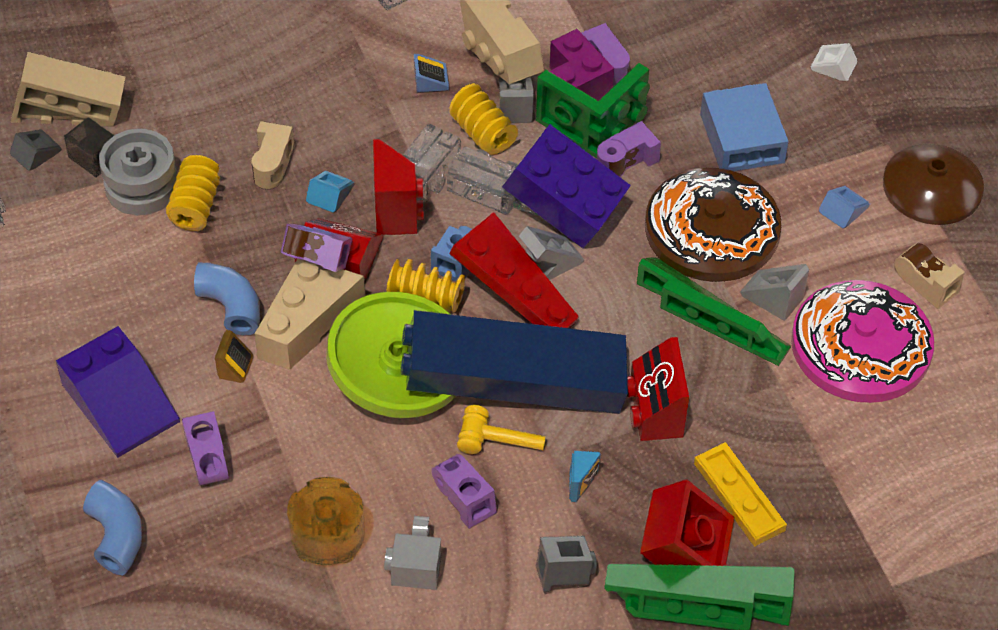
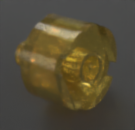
M335 477L314 478L306 482L307 486L297 492L296 490L288 502L287 516L292 546L297 552L299 559L318 565L349 563L356 557V553L362 546L365 538L362 498L358 492L356 493L349 487V483Z

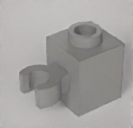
M414 516L412 535L396 533L394 547H387L384 570L391 571L392 586L437 590L441 563V538L429 537V517Z

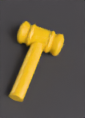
M469 405L465 408L464 416L462 417V428L458 435L459 440L457 441V447L461 452L471 455L479 453L484 439L543 451L546 436L487 425L489 412L486 408L480 405Z

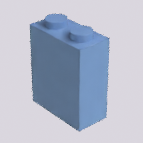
M766 83L703 93L700 116L719 168L738 171L785 163L789 141Z

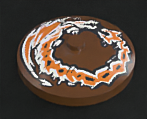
M721 168L691 169L667 179L652 194L647 205L645 217L646 237L656 256L687 277L709 282L737 280L753 274L762 268L777 249L782 225L778 206L763 186L741 173Z

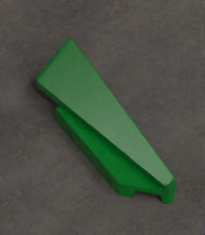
M656 257L642 258L639 262L637 285L660 295L661 309L777 366L781 364L789 352L791 345L768 331L762 322L741 313L661 259Z
M609 564L607 566L604 589L607 592L614 591L625 600L626 610L634 617L734 630H750L752 617L789 626L794 593V569L792 567Z

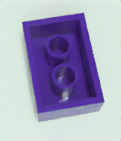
M549 124L502 188L581 248H584L600 230L631 185Z

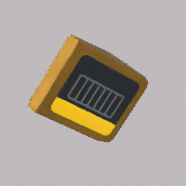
M226 330L215 355L217 375L219 379L243 383L251 366L253 354L233 331Z

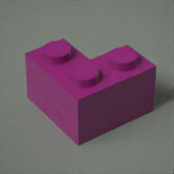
M578 29L550 41L549 68L551 70L549 72L598 101L613 88L614 67Z

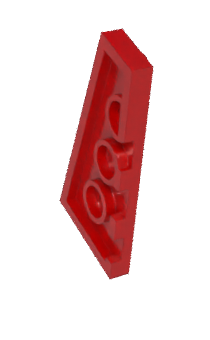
M494 212L453 245L449 254L532 324L571 328L579 318L577 313Z

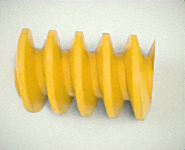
M468 84L452 99L449 107L450 115L465 130L468 136L472 137V140L480 147L483 153L488 155L499 154L516 141L518 128L516 125L511 124V120L504 116L500 108H496L495 102L489 100V96L486 92H482L478 84Z
M190 155L181 162L176 182L173 185V191L169 197L170 201L166 206V214L169 220L176 226L188 231H200L206 227L210 208L214 203L213 198L220 184V177L218 175L220 170L219 164L205 156Z
M397 259L391 269L386 291L418 295L438 304L449 313L451 311L455 313L463 296L465 275L461 274L456 282H452V271L450 270L445 273L443 278H439V267L435 266L428 275L426 274V263L422 262L415 271L413 270V259H408L403 267L400 266V260Z

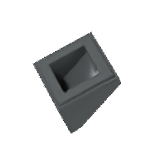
M41 129L16 133L10 154L27 170H33L61 151V147Z

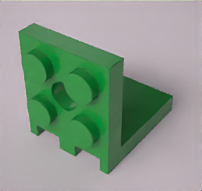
M638 63L599 101L545 70L537 78L536 122L546 128L551 124L590 155L597 158V148L602 142L644 119L648 110L646 100L650 89L648 84L650 69Z

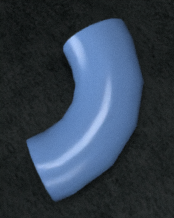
M198 262L194 275L195 295L197 297L216 299L224 305V326L227 330H231L238 335L255 334L260 323L259 297L249 280L230 267Z
M99 480L87 493L83 505L84 513L95 518L104 528V537L101 544L95 550L94 557L100 565L117 575H125L132 566L141 546V518L128 496L112 484Z

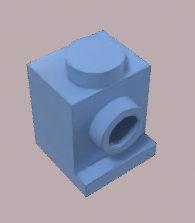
M452 226L448 227L437 246H433L431 249V271L436 266L439 267V275L444 276L448 270L452 271L453 281H456L461 274L465 275L466 278L469 270L449 253L453 245L472 230L467 226H460L459 229Z

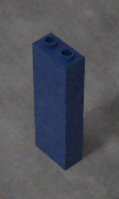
M417 310L413 312L411 324H404L402 345L408 346V354L403 353L401 375L407 376L406 390L620 414L628 394L626 335Z

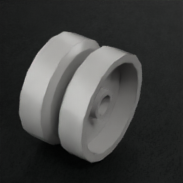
M141 128L126 130L116 134L104 144L99 154L101 175L104 180L105 194L111 205L122 213L136 216L152 214L164 209L170 201L169 197L173 191V185L176 182L177 176L173 147L168 139L156 131Z

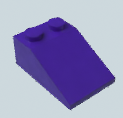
M119 326L56 360L62 386L117 458L180 422L178 415L140 353Z

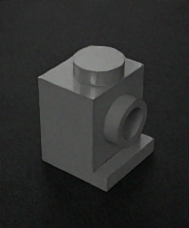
M585 536L540 537L536 569L543 591H551L552 585L589 584L590 574H595L596 555L594 551L589 550Z

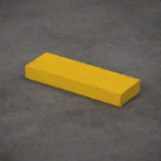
M726 442L695 457L694 465L729 513L735 517L734 520L754 547L786 531V522Z

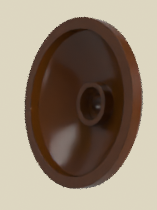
M918 144L902 149L889 160L883 175V188L890 203L908 218L925 224L947 225L964 220L975 212L983 197L984 181L977 166L959 151L938 144Z

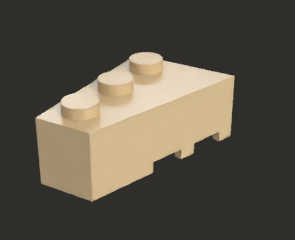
M460 0L465 31L462 32L463 42L466 48L472 50L482 63L485 62L492 68L495 75L501 76L508 84H512L544 71L540 43L521 17L514 18L509 12L508 8H511L509 0Z
M27 52L11 122L21 123L22 118L41 119V124H52L53 119L72 120V125L113 127L121 103L125 77L76 63L50 58L45 55Z
M297 259L255 332L258 359L290 370L320 343V338L332 327L333 322L343 309L365 296L364 276L344 269L334 272L323 268L321 265Z

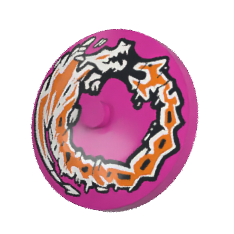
M864 280L836 282L810 295L802 303L795 316L791 336L794 357L804 374L824 391L842 399L855 402H883L906 394L924 378L934 352L932 327L920 307L905 294L894 288Z

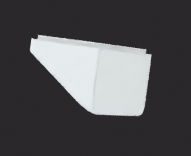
M850 43L822 45L811 65V69L835 79L847 81L857 64V58Z

